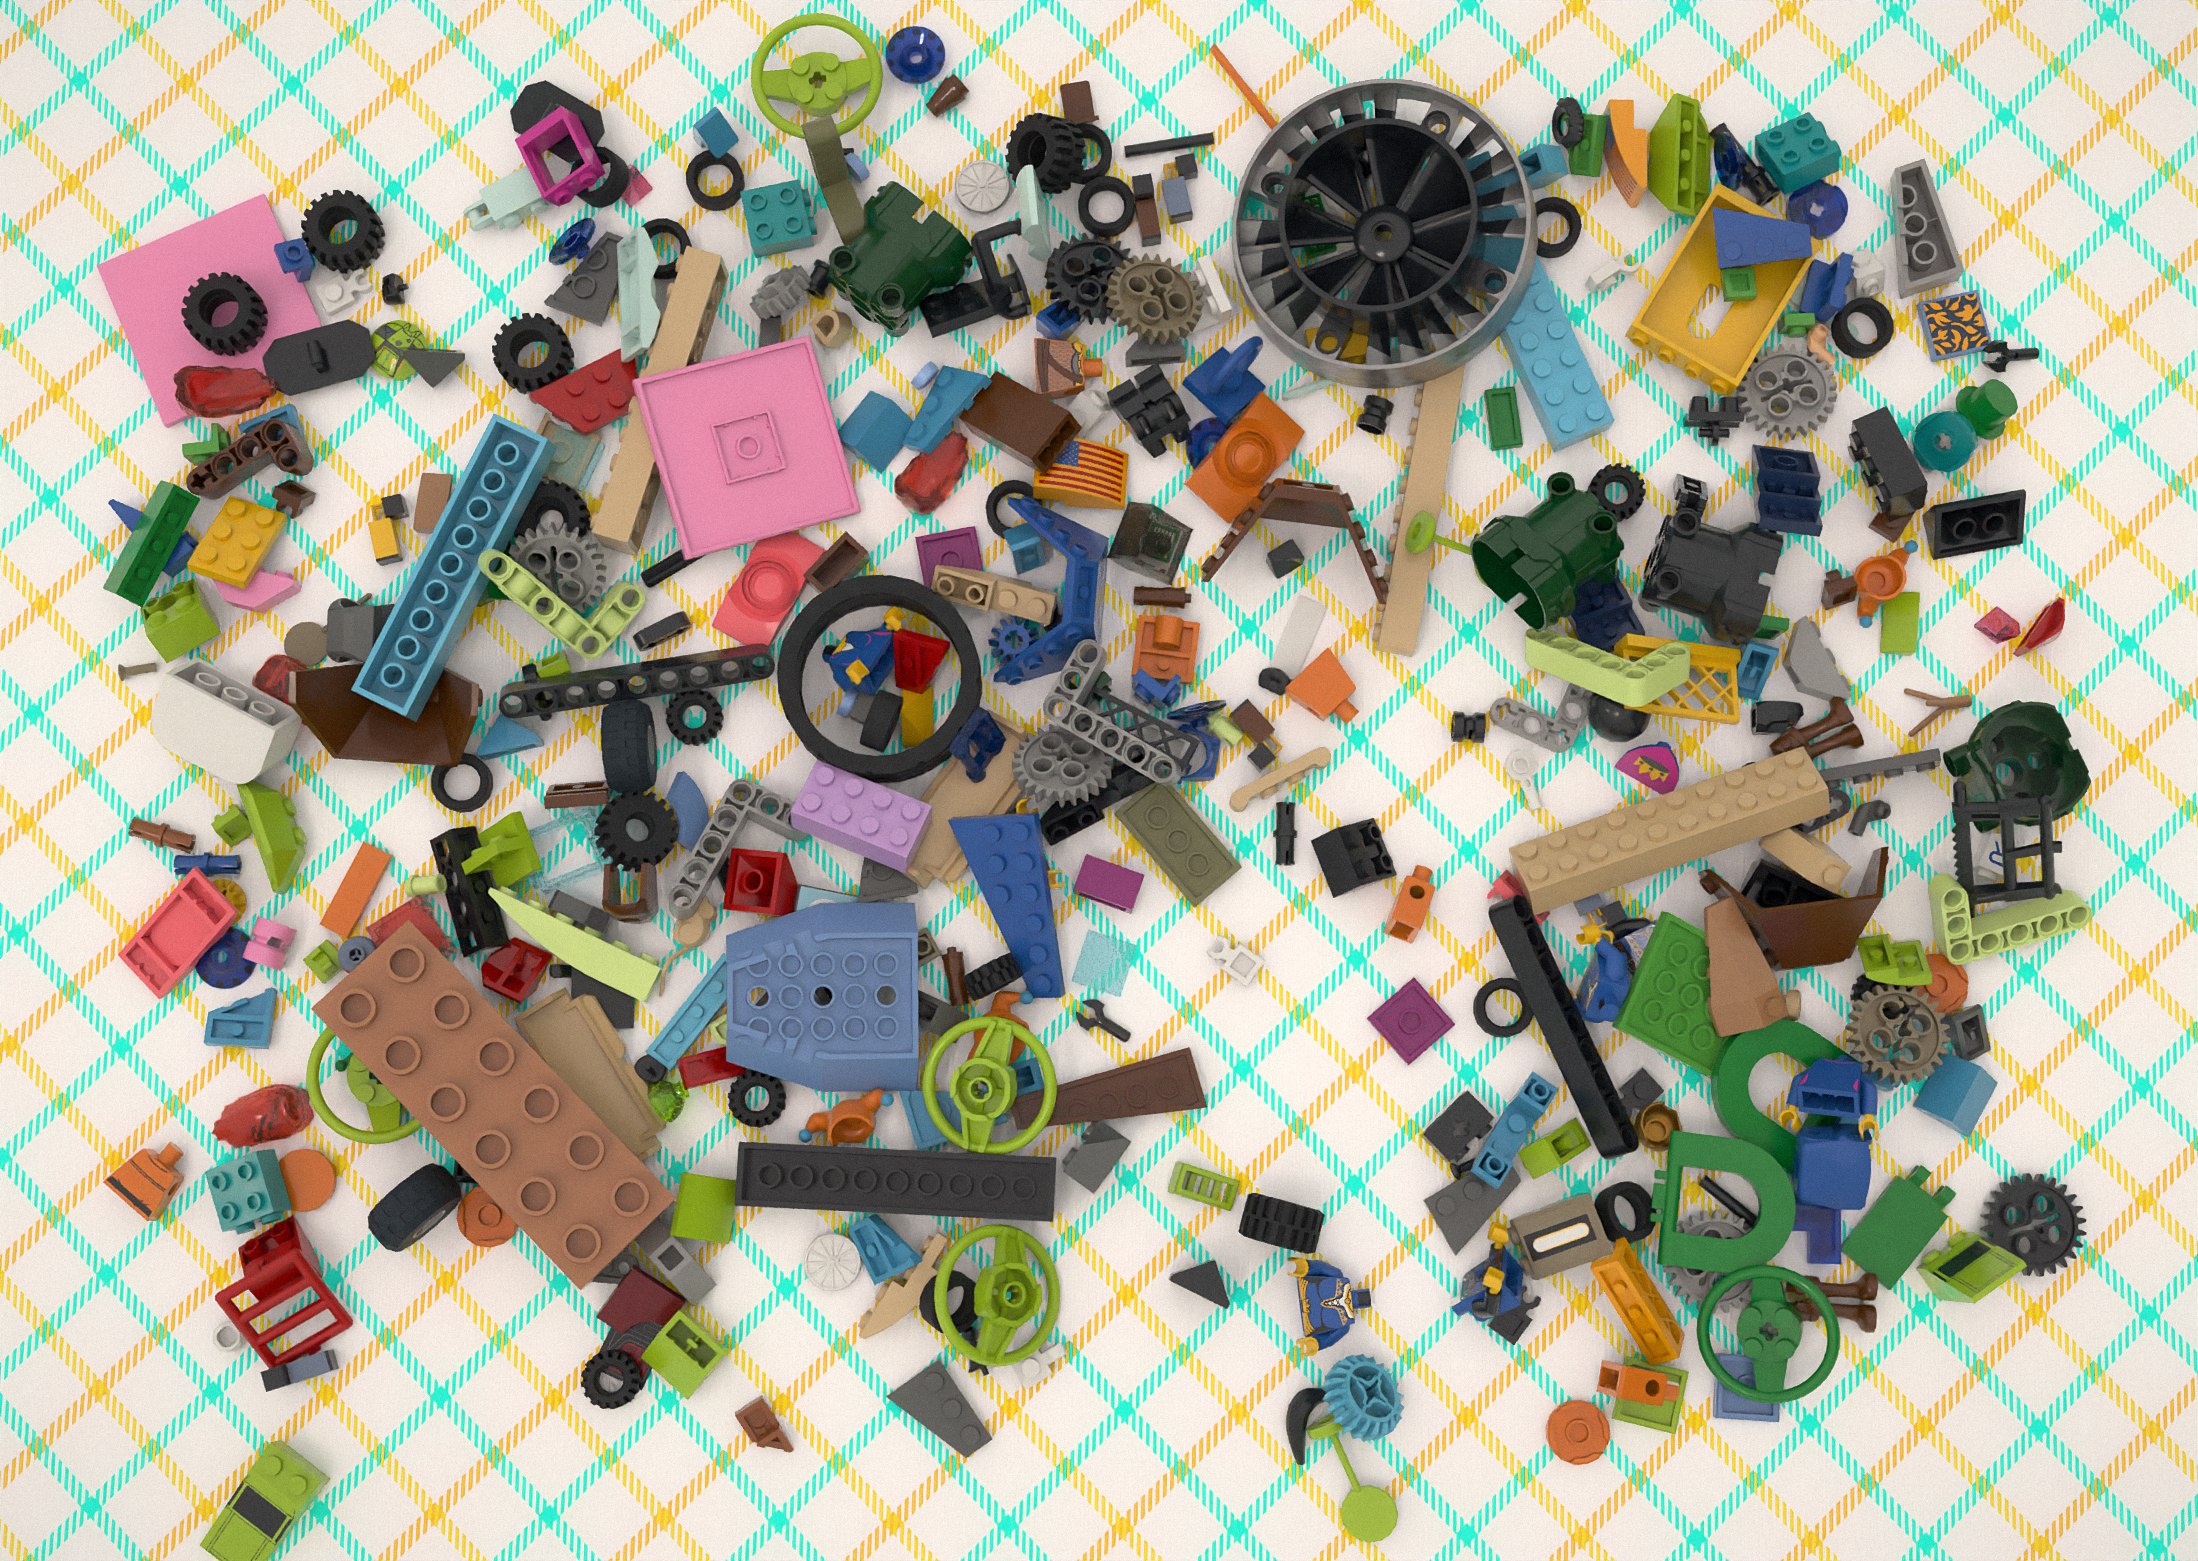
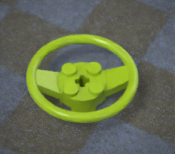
M826 13L799 15L775 27L759 45L751 67L752 93L762 114L776 128L801 139H805L802 127L779 115L768 99L794 103L810 116L823 117L836 113L838 111L837 108L844 103L845 99L847 100L849 95L870 86L868 94L859 109L846 120L835 124L839 136L856 128L869 116L878 101L883 82L881 59L871 39L852 22ZM819 25L839 29L854 38L867 56V58L840 62L837 55L833 53L811 52L795 58L792 61L791 69L763 71L766 58L774 45L790 32L807 26ZM818 80L824 81L821 84L822 88H815L813 83Z
M982 1016L956 1024L939 1038L926 1060L922 1088L925 1105L933 1123L949 1141L972 1153L1003 1155L1026 1146L1045 1128L1056 1103L1057 1079L1048 1051L1032 1032L1022 1025L1005 1018ZM987 1029L973 1058L965 1061L958 1067L950 1080L949 1094L961 1114V1134L947 1121L939 1107L935 1091L936 1071L942 1055L955 1040L966 1033ZM1016 1036L1032 1050L1041 1066L1044 1077L1043 1103L1037 1117L1024 1132L1007 1141L990 1143L996 1118L1008 1111L1017 1096L1016 1072L1013 1067L1009 1066L1013 1038ZM986 1082L989 1087V1092L985 1095H982V1090L978 1089V1084Z
M327 1026L311 1050L306 1070L309 1098L322 1121L337 1134L349 1140L365 1144L395 1142L421 1129L423 1125L415 1117L401 1126V1102L383 1084H378L377 1080L372 1079L373 1073L355 1054L350 1058V1064L347 1068V1083L356 1099L366 1104L373 1131L354 1128L344 1123L330 1110L323 1098L319 1081L322 1057L326 1048L336 1036Z
M1004 1224L981 1226L959 1238L944 1256L935 1281V1310L944 1335L962 1355L986 1366L1000 1367L1012 1365L1034 1354L1051 1334L1060 1307L1058 1274L1046 1249L1029 1233L1017 1227ZM996 1237L993 1265L986 1266L981 1270L974 1288V1311L977 1316L983 1318L975 1348L959 1334L952 1322L947 1302L948 1282L956 1261L967 1248L982 1239ZM1026 1247L1037 1258L1043 1269L1048 1289L1047 1308L1044 1319L1035 1335L1020 1348L1005 1353L1018 1327L1023 1326L1032 1316H1036L1042 1303V1286L1037 1284L1035 1276L1031 1273L1033 1270L1028 1267ZM1006 1291L1011 1292L1010 1299H1006Z

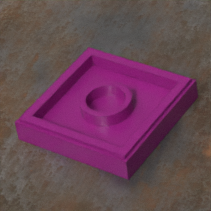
M975 526L915 537L924 586L930 589L937 565L984 571Z
M1414 977L1366 1018L1407 1066L1455 1025Z

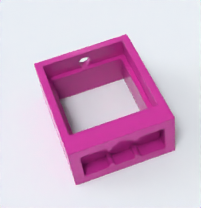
M560 106L515 139L542 198L558 207L572 201L576 194L585 188L593 186L597 179L606 174L578 116L563 106ZM571 134L585 164L555 184L541 154Z

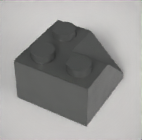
M1101 1120L1097 1125L1093 1122L1090 1123L1081 1136L1085 1140L1083 1145L1078 1150L1072 1147L1062 1161L1066 1165L1063 1172L1093 1194H1095L1131 1144L1130 1140Z

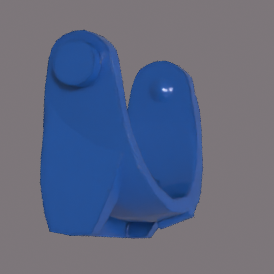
M1181 724L1178 730L1192 734L1201 740L1206 750V760L1203 766L1195 773L1187 777L1181 775L1180 780L1176 784H1181L1182 781L1204 782L1214 780L1221 741L1189 724Z

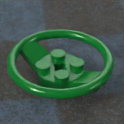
M1754 1265L1731 1272L1709 1290L1698 1313L1697 1341L1706 1366L1714 1377L1727 1389L1751 1401L1775 1404L1800 1399L1817 1389L1828 1378L1836 1364L1840 1349V1327L1835 1311L1825 1294L1812 1281L1793 1270L1774 1265ZM1749 1279H1753L1751 1302L1747 1303L1741 1311L1736 1331L1739 1343L1743 1347V1352L1746 1356L1753 1359L1756 1388L1738 1381L1722 1367L1712 1349L1709 1334L1711 1315L1719 1299L1730 1288ZM1782 1281L1798 1287L1815 1302L1824 1318L1827 1329V1346L1821 1364L1807 1380L1788 1389H1784L1788 1359L1794 1355L1800 1345L1804 1324L1799 1310L1797 1311L1792 1304L1787 1302ZM1770 1322L1772 1327L1778 1329L1779 1332L1768 1334L1762 1327L1765 1328L1766 1323Z

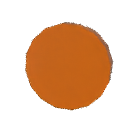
M1925 955L1932 975V984L1915 985L1918 990L1917 996L1920 997L1928 992L1929 996L1926 1002L1931 1004L1937 1001L1939 1004L1934 1011L1948 1015L1959 1009L1966 1000L1969 984L1968 975L1962 965L1952 964L1945 955Z
M299 1149L289 1152L278 1162L292 1206L291 1210L299 1212L317 1210L334 1194L337 1183L336 1170L332 1162L321 1152Z
M481 1186L470 1190L458 1206L456 1219L459 1230L467 1240L476 1246L491 1248L505 1244L515 1235L519 1228L513 1219Z
M1568 1400L1558 1405L1549 1415L1545 1427L1546 1440L1551 1451L1561 1460L1574 1465L1589 1464L1599 1459L1610 1440V1427L1604 1413L1594 1404L1583 1400Z

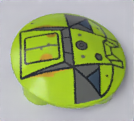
M394 320L382 324L371 335L376 359L371 366L376 372L386 378L396 379L397 381L407 380L416 371L399 354V347L429 348L424 334L417 326L407 321Z

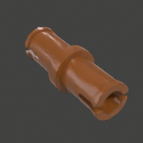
M134 817L129 826V836L154 842V845L160 848L167 846L190 854L196 842L192 841L196 839V835L171 829L170 825L166 823L158 825Z

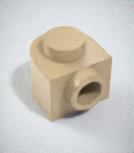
M830 309L820 311L809 323V326L816 333L815 339L826 348H840L851 335L853 328L852 320L848 314Z

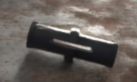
M1287 802L1276 803V830H1273V837L1276 838L1275 865L1278 866L1282 864L1284 866L1295 865L1294 838L1298 837V831L1295 830L1296 803L1289 802V804Z

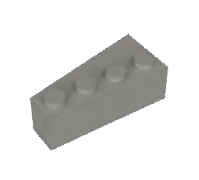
M1925 158L1895 168L1890 178L1899 297L1903 299L1958 281L1964 272V268Z

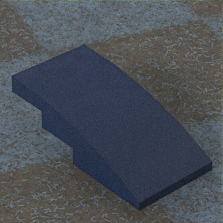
M1753 444L1752 489L1758 529L1820 537L1823 527L1819 514L1822 500L1818 490L1821 476L1813 452Z
M1619 569L1617 577L1610 583L1600 584L1590 579L1578 589L1575 610L1567 617L1578 641L1608 653L1614 651V645L1627 633L1642 636L1646 634L1632 608L1633 601L1619 578Z

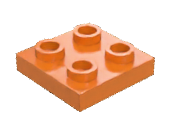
M1139 615L1131 677H1134L1141 668L1155 680L1170 682L1175 674H1178L1181 677V684L1192 685L1200 623L1184 621L1180 617L1171 615H1157L1156 617Z

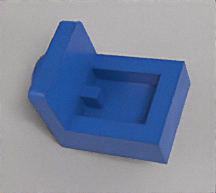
M303 237L275 244L274 252L283 273L294 272L298 283L309 281L312 270L315 268V260L313 254L307 249Z

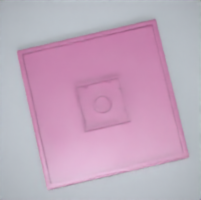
M264 193L96 265L166 428L268 385L262 357L273 341L322 326L304 282L298 283L294 272L285 274L281 269L274 252V245L286 242ZM215 272L220 277L221 272H228L232 277L234 274L240 276L260 295L264 301L263 304L267 308L268 314L264 316L268 319L267 326H262L265 334L262 338L257 336L255 341L258 344L254 348L248 345L246 347L248 352L241 354L236 350L235 356H228L225 352L221 356L215 354L212 350L209 351L204 348L189 333L190 331L183 323L186 319L181 314V309L187 306L182 301L184 296H190L191 293L188 289L191 285L194 287L199 285L197 282L199 278L203 277L207 280L210 273ZM226 302L217 307L212 315V326L223 327L231 323L237 316L238 302Z
M810 335L632 380L684 560L861 512Z

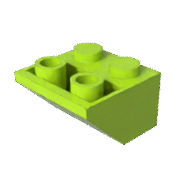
M195 578L176 584L170 592L161 597L149 599L140 608L146 637L166 663L221 634L218 619Z
M680 1309L656 1335L641 1358L681 1395L689 1400L731 1350L687 1310Z

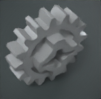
M793 265L790 269L787 267L783 268L773 275L769 274L762 281L761 288L756 290L758 294L751 297L752 302L749 305L760 319L764 317L766 320L771 315L773 317L778 316L788 309L792 310L799 304V298L805 294L803 290L810 287L809 282L812 279L801 265L798 267Z

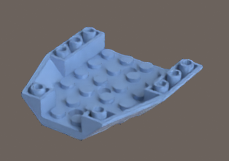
M820 903L726 935L727 1062L820 1092L872 1091L876 1088L884 1091H916L919 1031L918 931L915 903ZM887 986L893 989L895 999L891 1004L884 1005L879 1002L877 993L881 987ZM825 987L830 990L832 999L829 1004L822 1006L815 1002L814 992L817 988ZM763 988L766 990L768 1001L765 1005L755 1006L751 1003L750 993L753 989Z

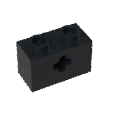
M1467 1090L1436 1118L1420 1136L1445 1162H1450L1452 1159L1458 1162L1469 1152L1470 1148L1467 1144L1475 1137L1478 1140L1482 1139L1493 1128L1489 1123L1494 1117ZM1454 1122L1457 1124L1464 1122L1466 1127L1463 1130L1466 1134L1455 1136L1452 1132L1455 1127L1452 1124Z

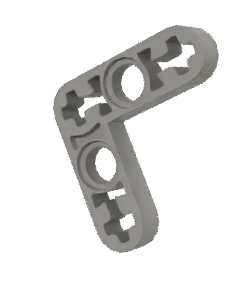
M1569 683L1554 718L1506 697L1499 698L1492 704L1489 716L1491 721L1498 727L1552 752L1563 753L1575 742L1587 715V706L1593 692L1586 689L1581 698L1570 696L1571 692L1576 695L1580 690V686ZM1576 703L1581 709L1580 717L1577 719L1568 718L1564 713L1565 705ZM1503 705H1507L1509 707L1508 712L1514 716H1517L1519 711L1523 712L1524 714L1518 720L1517 727L1512 725L1516 720L1512 717L1506 716L1504 720L1500 719V713L1496 710V707L1502 708ZM1534 717L1539 721L1540 730L1537 733L1531 734L1524 729L1523 723L1526 718ZM1547 724L1552 726L1548 730L1549 732L1558 734L1560 731H1563L1565 733L1564 738L1568 742H1563L1558 746L1555 744L1556 738L1547 734L1545 740L1541 739L1540 736L1546 730Z

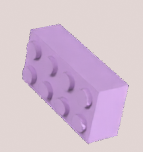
M819 760L816 761L791 810L792 828L903 873H907L932 822V805Z

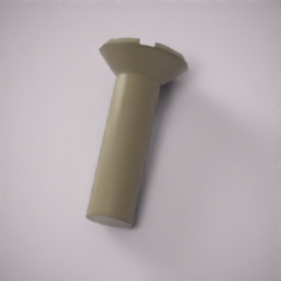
M155 662L129 667L118 664V675L121 681H124L127 676L157 671Z

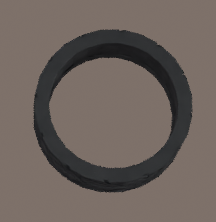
M892 575L855 577L840 582L834 587L831 586L814 597L796 616L795 621L793 620L782 641L777 663L779 698L786 719L806 750L819 761L877 784L898 783L922 776L947 761L968 736L977 718L982 696L979 656L972 634L956 608L932 589L914 580ZM896 606L923 615L937 625L952 642L961 664L960 688L956 703L943 725L930 738L914 748L897 754L880 756L854 753L831 742L811 723L806 713L802 696L803 671L807 657L814 644L831 624L849 613L864 608Z

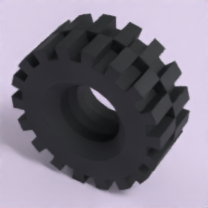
M541 480L513 534L516 539L519 535L525 538V532L528 528L536 533L541 516L547 511L555 510L561 513L563 524L567 523V531L572 532L578 527V536L582 538L587 534V530H591V522L589 521L591 517L590 511L578 492L571 489L568 484L561 482L560 485L555 480H549V484H544ZM552 546L554 561H556L557 550L555 546ZM570 552L563 553L565 558L572 556ZM540 553L532 554V556L536 555L541 560H546L544 555Z
M624 791L621 796L618 794L596 819L595 823L598 825L594 829V836H599V839L595 842L597 848L603 846L605 850L601 855L604 859L610 856L613 859L612 865L617 867L619 864H622V871L629 872L632 868H635V873L641 872L642 862H649L656 866L675 846L673 843L677 840L678 833L674 832V830L678 827L677 820L671 821L670 819L675 813L672 808L666 811L663 806L667 802L663 798L659 802L654 800L656 794L653 792H649L644 796V791L633 794ZM637 819L645 824L648 829V836L645 840L636 841L628 835L626 824L629 820Z

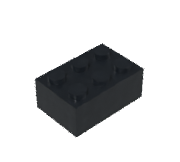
M1885 406L1853 420L1851 433L1849 434L1850 445L1847 446L1848 452L1854 463L1859 462L1863 470L1861 471V477L1867 488L1872 487L1876 495L1874 501L1878 511L1881 514L1885 513L1891 522L1924 508L1928 483L1888 407Z

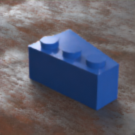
M1712 207L1719 270L1812 257L1810 226L1808 224Z

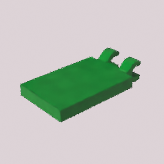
M1916 1165L1905 1180L1900 1176H1895L1838 1247L1840 1252L1866 1273H1876L1878 1283L1887 1290L1893 1288L1949 1216L1941 1210L1957 1194L1947 1185L1945 1187L1941 1185L1933 1196L1925 1192L1920 1186L1929 1178L1931 1172L1922 1165Z

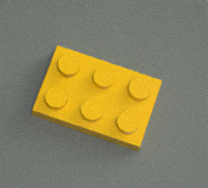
M229 496L187 562L188 571L246 590L288 522L286 514Z

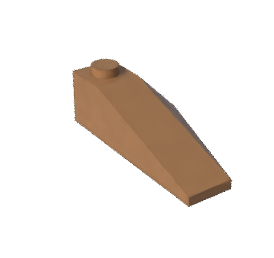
M1728 896L1705 907V946L1709 948L1710 967H1706V977L1710 978L1711 996L1707 997V1003L1717 1036L1723 1037L1764 1028L1788 1016L1789 1013L1780 986L1733 896Z

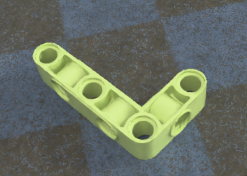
M485 550L478 558L480 571L494 582L505 595L562 643L567 644L586 659L593 660L600 657L624 631L628 623L645 603V594L641 588L628 581H620L601 598L603 601L588 618L583 619L525 568L499 550ZM500 557L502 561L500 569L496 572H490V561L493 558ZM632 589V600L629 603L623 604L622 596L624 592ZM547 597L548 606L545 610L538 612L536 610L537 601L540 598ZM592 636L594 640L592 647L589 650H583L582 642L585 638Z

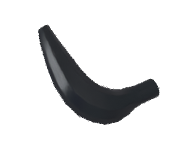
M1322 1388L1303 1389L1293 1397L1288 1405L1286 1431L1297 1465L1305 1464L1307 1422L1313 1409L1325 1402L1322 1399L1326 1392Z

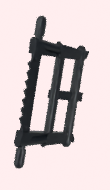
M1956 781L1953 784L1954 802H1951L1954 823H1956L1951 830L1955 834L1952 841L1956 842L1953 850L1957 851L1953 856L1957 859L1954 867L1958 868L1955 872V875L1958 876L1956 881L1964 888L1968 895L1970 917H1975L1974 905L2004 900L2006 903L2042 897L2051 900L2056 894H2062L2061 886L2055 883L2054 853H2062V841H2053L2052 811L2058 806V798L2051 799L2050 796L2044 794L2039 798L1998 799V802H1967L1965 783L1963 781ZM2039 815L2040 843L2015 848L2014 818ZM2000 819L2004 883L1974 885L1969 822ZM2041 855L2042 881L2017 882L2016 859Z

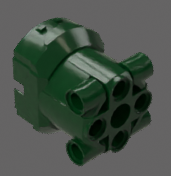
M889 181L885 186H880L877 189L879 194L876 197L872 195L864 204V229L849 247L841 245L834 248L830 253L829 262L831 268L826 277L836 288L838 295L842 299L849 301L851 306L861 316L874 324L877 323L883 326L884 331L889 336L898 338L908 332L910 327L909 316L932 289L955 286L964 276L965 268L970 269L973 265L972 259L975 255L972 246L962 232L935 210L930 213L922 224L914 219L913 215L924 202L898 182Z
M1556 472L1548 478L1546 483L1547 498L1524 516L1501 515L1495 517L1483 528L1482 533L1474 535L1470 543L1471 557L1483 582L1504 603H1507L1518 593H1521L1527 600L1517 607L1514 612L1536 632H1542L1549 626H1555L1561 617L1566 618L1570 616L1575 610L1578 589L1590 579L1600 584L1612 582L1617 577L1620 552L1625 548L1624 542L1618 534V522L1615 514L1604 510L1598 498L1590 491L1576 489L1574 478L1566 472Z
M2017 700L2003 705L1984 716L1977 723L1968 742L1943 753V760L1949 773L1953 777H1958L1957 781H1963L1966 785L1967 802H1998V799H2014L2015 795L2021 798H2039L2045 794L2050 796L2051 799L2058 798V806L2052 811V822L2074 811L2073 807L2082 799L2091 784V779L2088 775L2089 770L2078 748L2074 750L2068 739L2072 735L2061 713H2058L2055 705L2048 703L2021 702ZM1992 741L1997 746L1996 754L1989 751ZM2029 755L2037 759V769L2031 768L2028 764ZM1999 763L2006 764L2012 769L2014 782L2011 786L2004 785L1997 778L1996 768ZM2039 815L2014 818V824L2026 827L2039 826ZM2000 819L1976 821L1973 824L1981 834L2000 827Z

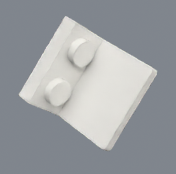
M1209 254L1197 258L1196 268L1190 270L1191 275L1188 280L1198 281L1195 290L1203 292L1199 301L1203 302L1204 306L1200 311L1202 316L1193 332L1189 331L1187 337L1228 321L1231 318L1232 306Z

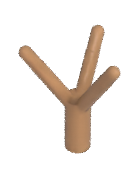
M1905 688V694L1927 700L1925 702L1926 706L1939 707L1909 731L1908 735L1913 737L1946 710L1970 707L1972 705L1971 696L1961 695L1940 698Z

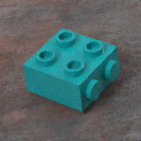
M1810 112L1755 136V157L1784 195L1839 171L1841 149L1835 140H1831L1828 137L1823 123L1816 121Z
M799 179L740 191L751 247L755 258L814 246L812 236L818 234L814 216L808 218L806 207L812 206L808 188L802 189Z
M275 1149L254 1151L205 1171L222 1232L236 1230L237 1235L255 1230V1224L262 1221V1225L282 1219L280 1214L292 1209Z

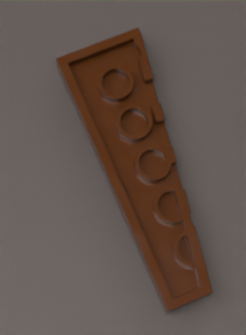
M1190 1047L1057 1085L1056 1103L1045 1127L1206 1108L1207 1104ZM1044 1089L1015 1098L1011 1110L1017 1130L1027 1129L1037 1117L1043 1103Z

